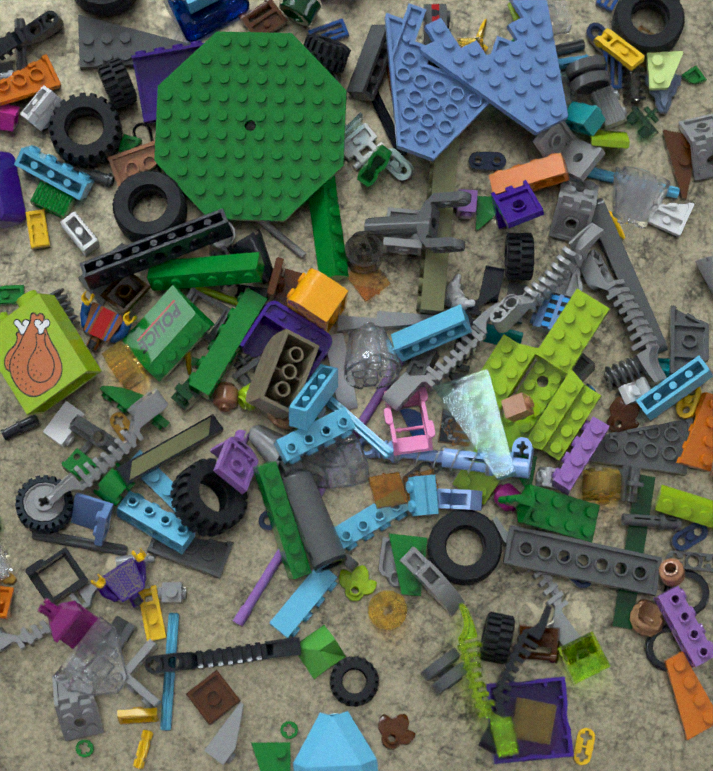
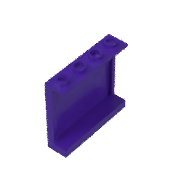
M193 41L188 46H183V44L172 45L171 49L158 47L154 48L153 52L146 53V50L135 52V55H131L144 124L156 122L158 85L203 45L202 41Z

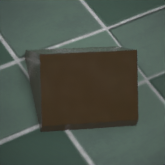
M133 274L112 282L100 296L119 315L123 316L133 308L151 287Z

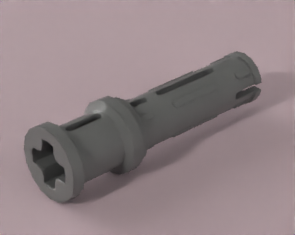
M623 513L621 524L623 526L657 527L660 531L671 529L679 532L682 519L675 516H666L664 513H660L658 516Z

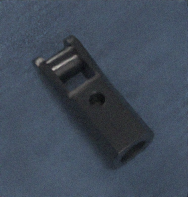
M236 285L237 294H235V298H238L240 293L245 292L247 288L267 298L268 288Z

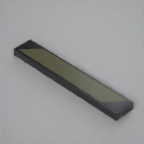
M214 414L117 467L116 472L125 485L128 486L223 432L224 428Z

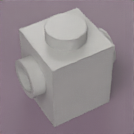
M162 582V587H158V599H162L163 604H183V599H186V587H183L182 582Z

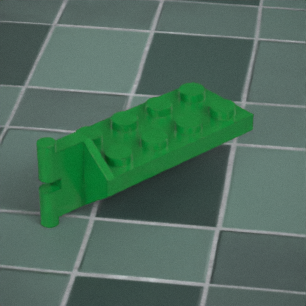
M526 484L521 495L500 496L498 498L500 504L516 507L519 523L570 538L593 542L600 508L598 504L531 484Z

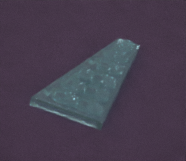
M483 370L451 380L439 386L436 385L434 387L435 391L496 479L499 481L517 475L489 370Z

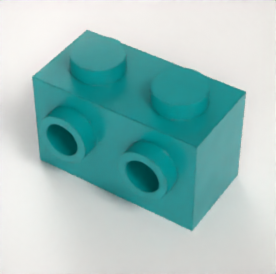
M573 101L567 108L568 118L565 122L571 131L594 136L606 118L598 106Z

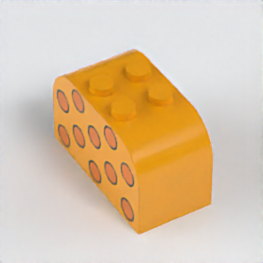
M310 268L307 273L303 272L297 281L296 289L292 288L288 293L287 308L329 333L338 320V316L346 308L348 290L323 273Z

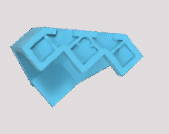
M348 711L330 715L320 712L293 762L294 771H378L377 758Z

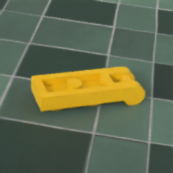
M606 28L601 36L593 39L596 47L605 50L631 71L645 59L642 53L609 28Z
M151 585L150 588L142 589L138 593L144 601L140 604L146 639L147 641L149 639L156 641L166 639L167 636L158 599L157 586ZM152 595L153 601L146 602L145 597Z

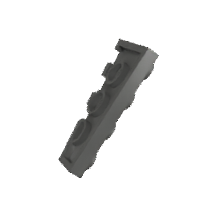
M152 537L147 553L220 579L234 542H222L213 539L204 540L195 537L182 555Z

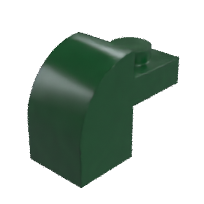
M187 379L182 385L180 383L177 384L174 388L176 392L171 398L184 410H188L202 396L189 389Z

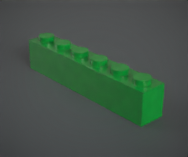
M334 175L319 191H316L310 197L309 208L318 271L336 282L349 277Z
M260 252L172 259L149 268L147 280L152 291L168 290L172 285L182 289L262 282L265 265Z
M249 288L245 292L240 293L237 298V306L235 308L232 307L227 315L229 319L226 324H221L217 331L218 337L216 340L212 339L207 348L209 350L207 355L202 356L197 364L199 368L196 373L192 372L188 378L189 389L208 400L239 352L240 343L267 304V298Z
M269 461L254 466V474L288 578L297 579L311 574L312 572L276 461Z

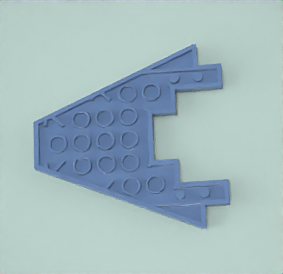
M509 0L520 19L507 26V30L515 41L489 55L485 54L477 40L460 48L441 18L425 25L424 30L432 43L420 48L419 53L535 136L568 118L547 0Z
M409 3L403 19L386 13L384 18L396 146L399 150L433 162L490 103L444 70L427 64L428 59L419 53L420 48L426 45L415 42L426 9ZM497 36L491 53L513 41Z

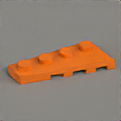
M47 54L41 56V59L36 62L29 63L22 70L15 71L10 77L0 80V106L35 96L43 85L51 91L61 88L60 80Z
M705 392L700 397L694 414L695 420L693 424H690L688 439L684 441L682 455L678 457L676 463L709 472L712 469L713 394Z
M681 651L664 662L680 713V720L685 731V738L689 740L713 726V705L686 656Z

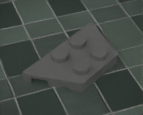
M674 305L670 307L669 376L697 356H700L705 363L709 360V324L696 319L689 313L684 314L677 310V307Z

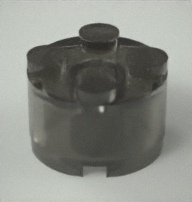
M359 231L347 240L345 256L350 270L358 274H370L380 268L383 261V244L374 233Z

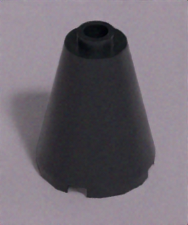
M259 229L227 248L230 254L260 252L265 265L262 282L265 284L270 281L273 266Z

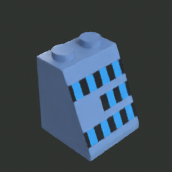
M551 293L549 295L550 298L548 300L545 299L543 301L544 304L541 307L539 306L537 313L534 312L529 322L533 324L531 330L547 335L571 296Z

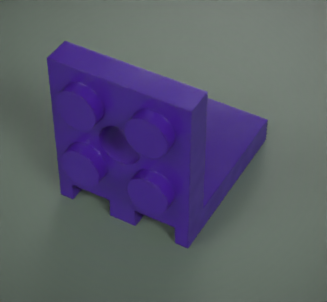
M526 180L523 181L522 186L513 188L512 185L506 187V192L498 195L495 192L491 193L495 220L499 229L505 226L511 228L544 215L542 206Z

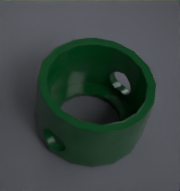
M282 0L279 8L294 22L303 26H309L320 11L321 5L317 0Z

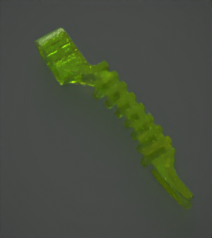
M460 603L459 608L463 617V629L457 638L459 642L457 646L458 650L462 652L460 658L465 663L463 664V669L467 671V674H465L466 679L470 681L468 686L473 692L471 697L475 700V703H473L474 708L483 711L477 713L478 718H490L499 758L519 754L512 717H501L494 713L491 706H495L492 699L484 701V697H489V691H479V688L485 687V682L476 681V679L483 676L482 672H474L473 669L481 668V664L478 661L471 662V659L480 658L481 655L478 651L469 653L468 650L482 647V644L479 640L466 643L465 640L478 638L467 606L464 603Z

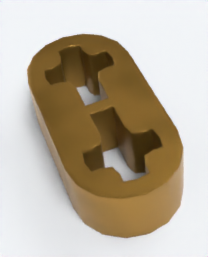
M116 412L110 417V424L123 442L125 439L120 434V431L122 429L128 431L130 421L123 413ZM115 418H123L122 423L125 427L121 428L119 424L114 425L116 422Z

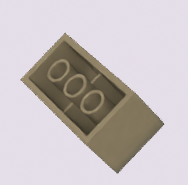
M288 329L275 334L269 340L261 355L246 394V402L281 420L289 417V406L306 383L319 345Z

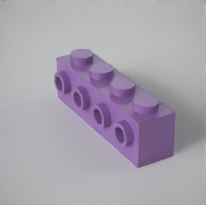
M594 416L590 421H585L581 428L583 431L580 437L576 436L571 444L574 448L570 453H565L561 460L564 464L560 469L556 468L551 478L554 480L551 486L569 495L607 434L609 425Z
M676 586L654 597V601L691 667H697L712 659L713 644L705 637L706 631L701 623L698 624L695 618L696 612L692 606L688 605L684 590Z

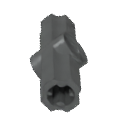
M77 414L71 421L68 429L108 454H111L107 449L110 445L115 449L118 448L114 442L115 437ZM96 432H100L102 435L101 440L95 442L93 439Z

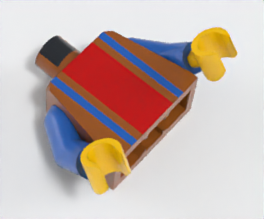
M85 291L81 296L83 303L80 319L85 335L90 337L86 345L87 348L96 351L100 342L109 346L111 343H116L125 338L132 326L131 323L137 320V316L135 315L131 320L129 318L131 311L121 316L95 302L91 304L90 302L94 299L95 295L92 293L90 299L86 298Z

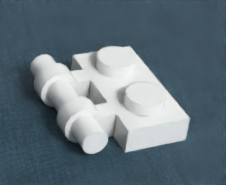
M366 123L345 138L344 157L348 161L355 157L357 162L352 166L356 171L369 160L376 147L381 144L384 145L381 142L375 146L373 142L377 139V135ZM368 147L370 151L362 156L360 152Z

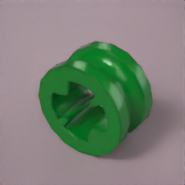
M286 721L281 725L280 732L284 738L292 739L298 734V726L292 721ZM287 724H291V727L295 728V732H292L291 736L284 732V727H287Z
M85 739L80 740L76 744V753L85 758L91 756L94 752L93 743ZM84 743H88L87 747L90 748V751L82 754L81 744L84 746Z

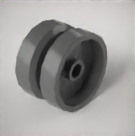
M604 56L584 57L572 62L565 68L567 78L572 81L570 88L573 95H589L596 90L608 87L612 83L609 72L604 71L607 68Z
M455 647L420 673L425 681H431L436 676L439 677L431 686L436 695H439L445 689H450L471 670L466 662H461L455 667L452 665L460 658V654Z

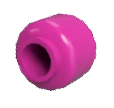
M510 483L498 485L494 490V502L505 512L515 511L516 507L500 504L498 498L500 496L521 495V492Z

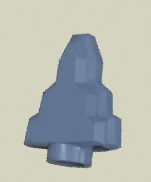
M674 74L668 90L649 91L650 95L655 98V106L660 114H667L672 104V97L676 95L677 87L681 85V76L678 74ZM645 75V86L649 87L648 75Z

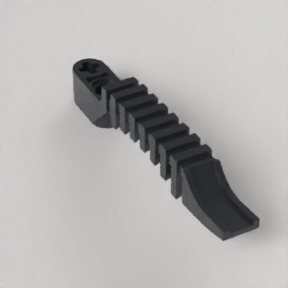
M47 11L23 28L17 26L14 28V32H7L6 36L0 37V59L2 61L6 59L4 56L6 54L13 55L14 52L12 50L14 49L21 51L24 45L46 40L62 28V18L55 11ZM41 28L40 33L34 35L35 30Z
M486 265L479 299L475 300V306L468 307L465 310L471 327L473 326L472 323L482 314V311H478L480 308L490 302H498L504 269ZM461 337L457 338L455 343L461 342ZM469 357L466 360L463 359L462 363L467 364ZM463 364L456 366V372L469 373L470 366ZM449 372L448 377L454 387L450 409H454L459 400L466 378L465 374Z
M549 605L545 607L537 625L524 629L522 634L517 637L516 641L518 643L514 644L512 648L514 651L508 656L510 660L505 663V670L499 675L501 679L497 680L495 684L497 687L491 692L494 700L492 698L489 699L487 704L495 708V713L478 746L494 755L498 752L513 724V721L506 718L502 705L503 702L507 703L510 700V697L503 694V691L505 690L509 693L512 689L505 682L507 680L512 683L515 677L509 674L510 671L516 674L520 669L513 665L514 662L522 665L525 661L518 654L520 653L527 658L531 654L522 645L524 644L534 651L538 648V644L526 637L528 635L537 641L540 640L550 616L552 607Z
M300 638L265 641L264 644L256 642L255 645H237L235 648L208 649L205 652L199 650L194 653L181 652L155 655L146 659L145 669L153 675L297 656L302 655ZM177 657L179 665L176 668H171L170 660ZM154 660L159 663L155 671L150 667Z

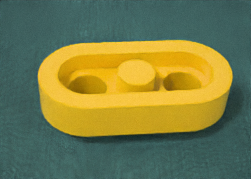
M700 386L695 389L694 395L688 394L677 402L676 412L680 418L685 420L694 417L702 395ZM685 408L690 409L688 413L683 412Z

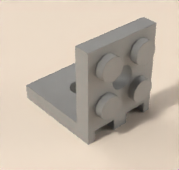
M713 114L679 121V129L691 146L693 178L697 181L713 177V161L707 162L708 157L713 155Z
M565 121L539 133L533 141L544 158L552 153H561L566 163L568 175L582 182L605 154L602 148L592 146L590 143L575 138Z
M569 176L570 180L562 182L560 185L549 236L571 241L592 222L599 185L592 181L582 182ZM573 219L577 224L571 226L566 221Z
M388 207L387 216L418 215L420 210ZM417 234L389 235L384 237L383 253L413 254L421 257L422 242Z
M151 639L146 642L118 676L128 683L126 688L133 694L137 695L139 693L143 696L140 700L148 707L152 708L154 706L158 708L162 701L133 677L144 665L146 659L159 647Z
M91 667L52 675L54 707L65 741L104 733V727L95 700ZM78 718H83V719H84V721H82V722H77V721H75V720L78 719Z

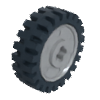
M39 475L36 476V479H29L28 483H24L22 489L18 490L15 507L18 518L24 527L29 528L32 532L36 531L38 534H42V532L50 534L52 531L54 533L58 532L59 528L62 529L65 527V524L69 523L74 505L71 491L64 493L53 504L46 498L61 479H56L55 476L48 477V475H43V477H40Z

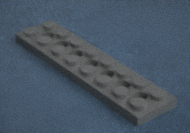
M510 525L502 564L655 597L662 557ZM521 544H528L531 549L530 553H523L520 549ZM540 548H547L550 553L549 557H542L539 552ZM566 552L569 557L568 561H561L559 553ZM579 556L587 558L586 566H581L578 563ZM598 560L605 561V570H600L597 567ZM617 564L624 565V574H619L616 571ZM636 568H641L644 571L643 578H638L635 575Z

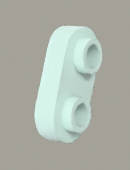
M389 148L393 152V161L390 160L385 168L399 180L409 179L414 172L412 164L396 149ZM403 167L407 169V173L403 172Z

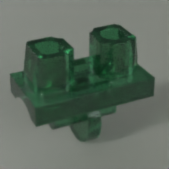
M636 105L631 108L632 112L626 117L627 121L632 126L640 120L644 124L637 131L643 139L648 138L652 134L655 136L659 131L649 120L652 119L656 124L659 121L656 116L659 110L657 108L651 110L646 106L643 109L647 113L645 116Z

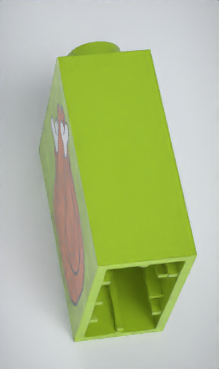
M31 290L17 299L16 303L19 308L10 315L7 312L0 313V372L27 415L44 414L102 372L55 295L37 293L36 290Z

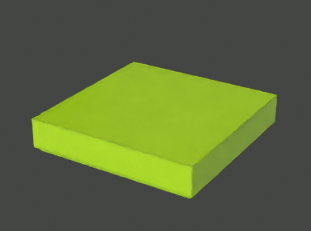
M598 130L594 136L589 135L592 146L628 149L630 145L627 132Z

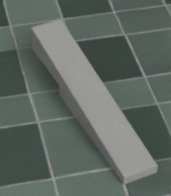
M377 311V318L339 315L337 334L401 330L434 315Z

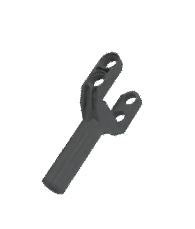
M465 191L433 193L424 202L418 215L368 218L365 220L364 230L369 237L417 234L426 248H429L434 253L463 252L465 250V241L454 237L437 238L440 217L439 208L467 206L471 203L472 195Z

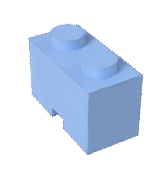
M437 488L438 508L481 511L482 491Z

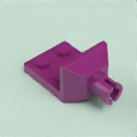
M46 598L43 601L45 605L41 604L38 608L39 613L48 617L53 640L56 643L61 640L83 657L89 654L109 629V625L77 601L64 602L56 606Z

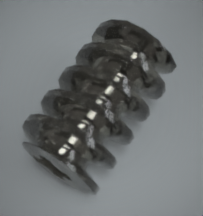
M623 65V104L635 105L645 101L646 97L641 96V94H645L646 90L641 89V87L646 86V83L641 82V80L646 79V76L641 73H644L646 69L638 65L631 71Z

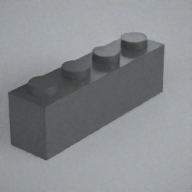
M371 25L348 85L347 92L357 100L374 101L388 64L385 25Z

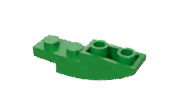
M101 386L99 388L101 393H103L101 396L109 403L114 401L118 404L116 408L124 414L128 412L127 410L130 406L144 396L122 387ZM160 414L151 419L153 421L151 424L160 431L164 429L167 432L171 427L170 422Z

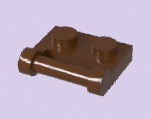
M264 0V2L246 14L242 13L238 16L249 32L273 33L288 23V20L273 0ZM268 7L271 9L252 23L249 21Z
M521 624L519 635L522 634L524 629L532 628L535 625ZM546 626L539 641L528 635L526 637L538 644V647L551 648V653L530 651L531 654L528 658L520 653L518 656L524 660H545L557 664L559 659L560 628Z

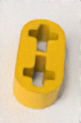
M590 728L580 729L576 735L573 760L578 765H586L591 760L595 734ZM585 731L591 736V739L586 741V746L583 745L584 739L581 738V734H585ZM582 748H585L584 755L587 756V759H583L580 762L577 753H581Z

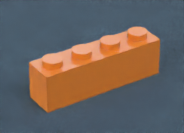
M552 153L548 157L533 159L529 163L517 164L512 168L498 170L489 175L492 192H495L496 195L506 192L505 188L512 185L513 188L522 186L524 180L528 182L532 191L570 180L566 163L561 153Z

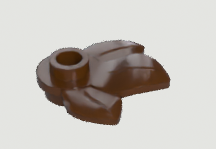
M617 397L609 408L611 415L607 420V425L610 426L609 429L612 432H621L622 430L626 431L637 428L639 423L635 418L640 411L639 404L625 405L623 399ZM619 420V425L615 426L616 421Z
M386 714L380 717L378 730L382 734L381 741L385 748L392 750L398 748L399 745H408L413 741L416 734L408 730L409 719L406 714H399L393 719ZM393 736L395 741H389L388 737Z

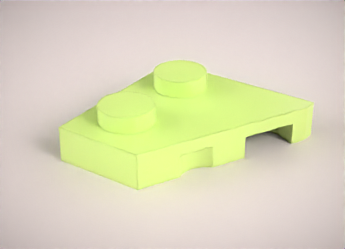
M683 51L651 52L646 54L649 91L668 90Z

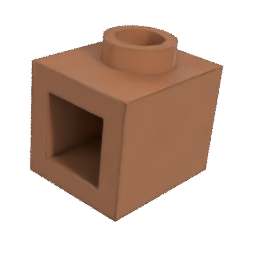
M522 392L501 400L505 417L512 422L534 414L532 398Z

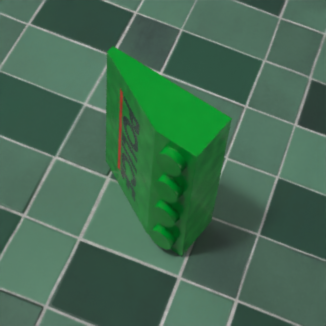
M172 285L123 339V342L144 368L161 382L167 378L215 324L177 287Z

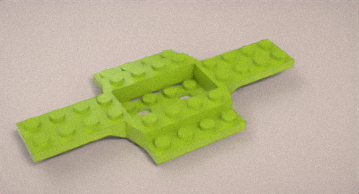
M576 289L539 348L519 344L506 335L502 336L463 397V400L476 407L490 423L473 452L482 450L483 453L488 454L491 451L496 452L497 455L511 457L514 441L524 437L530 440L533 448L545 451L561 461L602 397L584 385L573 369L610 311V308L581 290ZM536 357V363L516 393L522 392L532 398L534 414L524 420L515 422L506 419L504 413L501 418H497L503 409L501 400L511 397ZM542 376L548 378V385L546 387L538 386L537 381ZM461 470L452 484L460 490L482 491V504L486 505L504 475L486 476L483 472L470 471L468 473L467 470Z

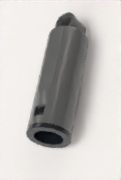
M301 460L292 465L290 462L284 464L283 461H279V472L298 532L315 573L324 572L341 565L348 558L311 471L303 470Z

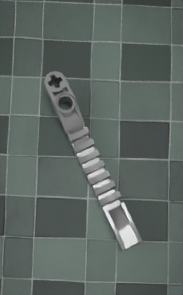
M590 223L569 242L571 250L566 246L562 248L566 258L559 254L556 257L559 264L557 265L553 262L550 265L552 271L547 269L544 272L546 277L544 278L540 275L538 278L539 284L535 281L531 283L533 290L526 286L523 289L525 291L523 295H507L492 310L489 316L497 332H507L528 309L534 313L537 310L535 306L541 307L544 304L543 301L545 299L548 300L550 298L549 295L551 293L554 294L557 291L556 288L558 286L561 287L563 285L562 282L564 280L567 281L570 278L569 275L576 272L575 269L582 266V262L587 259L590 248L605 231L597 225Z
M593 249L588 252L587 259L582 262L580 267L588 286L593 290L598 288L608 290L609 295L606 296L608 300L618 299L613 303L614 307L623 306L619 310L620 315L628 314L627 317L623 318L624 322L632 321L633 323L627 327L628 331L637 330V333L630 336L631 341L642 339V341L631 347L632 350L647 348L637 354L640 362L654 382L665 380L667 377L658 362L660 346L656 342L658 340L657 337L652 335V328H648L647 324L649 323L647 319H643V312H639V305L634 303L633 300L635 298L629 294V287L621 286L625 284L624 280H613L601 254Z
M499 302L483 312L472 323V332L461 337L462 341L456 344L457 349H452L450 351L451 356L449 358L445 356L442 364L438 361L435 364L436 368L434 370L428 366L426 375L410 376L405 372L386 391L382 399L397 412L421 387H426L432 391L435 384L439 386L442 383V379H446L449 376L450 371L453 373L456 366H460L463 359L466 360L469 357L470 352L474 353L476 347H480L483 344L487 334L486 325L490 321V313Z
M157 388L149 391L127 410L131 415L130 427L128 431L124 429L120 431V434L125 439L123 442L118 438L114 440L118 448L115 449L110 445L107 448L111 452L109 456L103 451L100 454L104 459L102 462L96 457L92 459L97 466L94 469L88 462L84 463V467L89 472L88 475H85L81 468L75 466L73 469L82 480L78 482L75 476L69 473L46 497L51 504L70 490H84L87 486L91 487L94 480H99V476L102 473L108 472L107 468H112L115 465V461H120L123 454L127 455L131 447L135 448L137 446L136 439L139 441L144 439L140 433V428L168 406L167 401Z
M496 516L492 521L498 528L502 543L506 547L508 532ZM524 543L520 546L521 551L525 554L530 553L531 550L528 544ZM536 572L532 576L534 580L539 576L543 579L537 585L541 588L546 584L548 587L543 591V596L545 597L549 593L552 596L545 603L549 606L552 605L554 608L553 619L546 626L560 628L559 645L561 647L567 645L569 649L567 650L566 648V654L570 655L573 652L569 644L572 643L573 650H576L578 647L574 646L575 643L573 642L580 639L581 636L562 613V608L569 603L567 600L561 603L564 594L562 591H558V585L556 582H552L553 577L551 575Z
M91 583L78 591L85 600L83 604L74 593L69 595L73 601H77L83 607L89 609L92 607L93 598L98 590ZM42 620L39 623L43 629L39 630L37 625L33 624L30 626L33 630L31 634L27 628L23 627L20 629L22 632L20 635L7 634L0 627V653L14 643H17L22 650L27 648L25 643L33 646L36 644V640L44 639L46 634L51 635L49 625L46 621Z

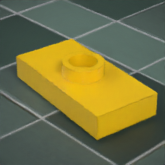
M45 210L25 212L31 249L50 247Z
M133 707L132 709L117 710L119 724L159 721L157 708Z

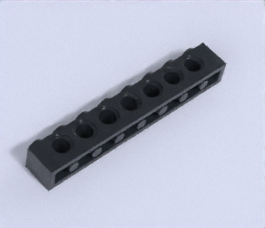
M222 208L79 264L84 279L91 291L233 236V233Z

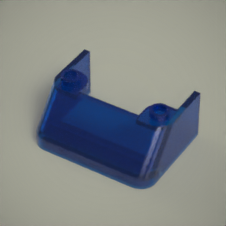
M163 0L168 13L188 42L198 41L238 18L242 13L245 14L250 7L249 0H218L190 14L182 0Z

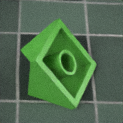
M325 625L300 641L302 655H298L313 679H316L340 660L346 658L336 639Z

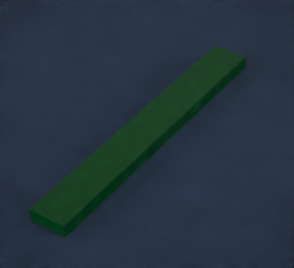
M640 474L639 482L645 484L644 487H638L637 502H631L630 514L650 515L656 477ZM628 525L624 549L644 553L648 527ZM621 564L620 574H624L625 567ZM636 568L635 575L640 578L641 568ZM621 589L617 590L612 627L632 630L630 613L633 610V606L636 605L637 593Z

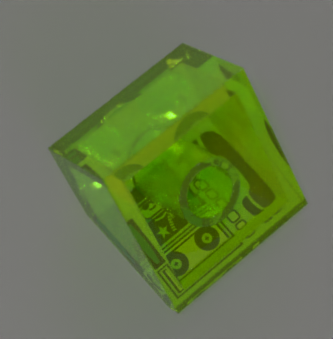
M593 631L557 648L564 669L573 686L611 667Z

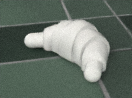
M456 274L453 280L446 286L444 303L450 309L461 304L463 309L466 310L468 307L475 306V300L465 298L463 291L460 289L462 278L460 274Z

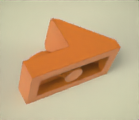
M0 586L1 619L11 618L14 587Z

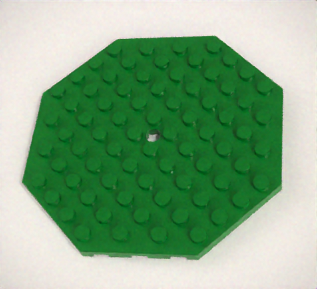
M217 31L158 85L154 161L169 177L176 181L181 190L204 215L223 208L227 220L285 222L316 191H319L330 178L344 167L347 91L292 33ZM250 121L256 124L253 131H247L245 128L246 124Z

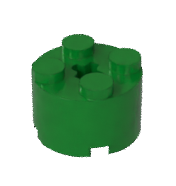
M120 463L115 464L117 467L121 466ZM112 468L98 484L100 489L98 491L94 489L93 493L103 501L117 506L123 499L121 495L124 491L127 490L129 492L136 482L126 486L116 470Z

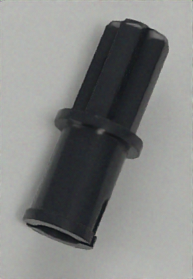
M33 414L21 421L16 420V423L0 430L4 439L8 440L20 433L24 434V431L39 425V420Z

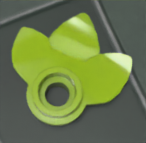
M364 565L356 567L352 573L346 569L340 571L339 583L345 589V595L350 601H359L364 595H370L376 589L377 582L368 580L369 572ZM352 589H357L358 593L354 594Z

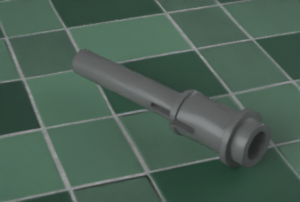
M72 165L74 167L73 170L87 173L90 179L104 184L105 187H112L115 177L112 173L106 174L95 169L90 171Z

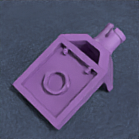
M237 430L234 437H230L211 448L210 452L218 458L213 471L243 494L248 490L254 474L253 467L257 466L259 460L253 450L247 445L249 434H246L244 430Z

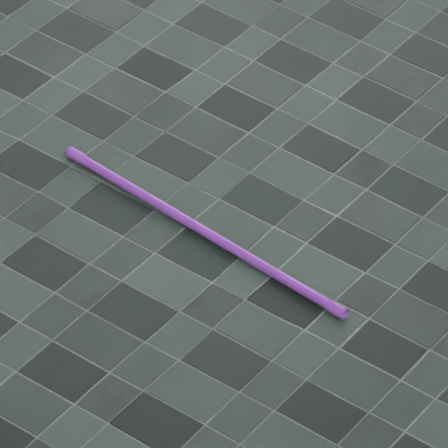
M397 356L359 418L365 425H367L380 404L384 391L389 389L405 361H401L399 356ZM354 430L351 431L353 434L347 437L317 485L321 496H323L360 436ZM279 548L246 602L241 606L233 619V622L243 627L256 602L281 564L282 558Z

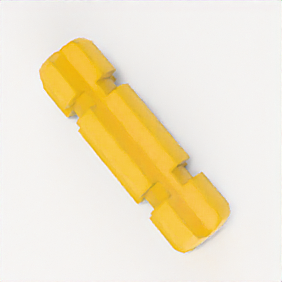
M142 731V740H140L136 752L137 758L133 762V767L144 768V759L147 757L150 747L149 741L152 740L153 736L152 731Z

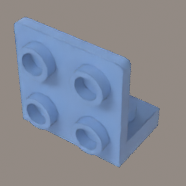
M76 493L71 522L93 529V536H95L94 545L102 546L109 532L113 504Z

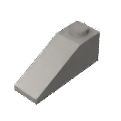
M241 702L204 750L222 765H225L226 762L230 764L236 756L234 752L237 747L244 705Z

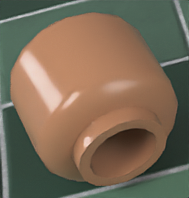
M221 382L213 394L212 402L214 406L222 412H228L230 409L235 408L238 402V389L233 383Z
M669 558L660 564L659 575L665 585L676 587L684 581L685 570L679 560Z

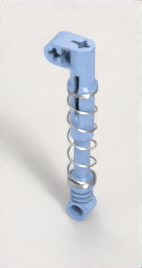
M520 437L513 443L511 457L497 455L496 452L491 451L488 454L483 453L482 450L477 452L466 451L463 447L459 450L449 449L446 445H443L439 451L431 450L395 456L393 452L392 456L387 459L397 464L402 458L413 459L414 466H416L418 460L431 462L432 468H434L435 463H442V467L449 468L450 471L454 468L467 470L468 473L470 471L483 472L486 476L498 474L529 479L534 448L530 440ZM363 438L358 440L357 449L365 458H377L378 456L380 459H386L373 447L370 451H364V446L368 442ZM385 440L384 442L393 449L392 441ZM523 445L527 448L524 449L523 453L526 457H529L528 459L515 457L516 455H522L519 448H522Z

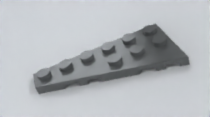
M78 14L80 70L97 69L98 65L117 57L123 61L125 67H134L131 55H135L137 51L146 50V53L153 52V49L158 47L171 49L172 45L183 44V46L191 45Z
M693 418L606 434L589 462L621 467L628 465L643 470L686 475L688 466L676 462L678 457L682 455V446L684 441L688 439L690 433L688 430Z

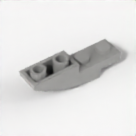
M412 547L399 560L451 616L465 602L445 576L415 547Z

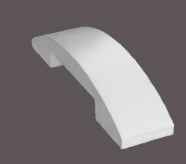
M343 333L331 335L332 346L328 352L330 366L338 368V388L335 391L336 399L347 409L358 408Z

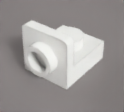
M641 377L634 382L620 386L618 390L627 405L637 402L636 400L651 390L646 377Z
M539 467L536 474V486L556 489L551 486L554 480L551 476L556 468Z

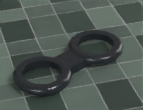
M685 570V578L694 580L701 588V600L693 607L697 615L705 609L709 602L710 591L708 583L698 573ZM665 585L664 592L672 587ZM666 623L662 627L661 632L652 637H647L645 642L647 659L654 667L662 671H667L665 663L658 660L654 655L653 644L660 634L672 633Z

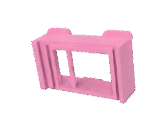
M421 387L403 406L419 405L423 423L421 426L399 427L395 429L391 411L393 408L385 402L384 417L386 424L389 425L394 456L433 450L432 437L435 436L433 421L429 420L425 401L428 400L426 387ZM424 429L425 435L396 439V432L401 433L403 431Z

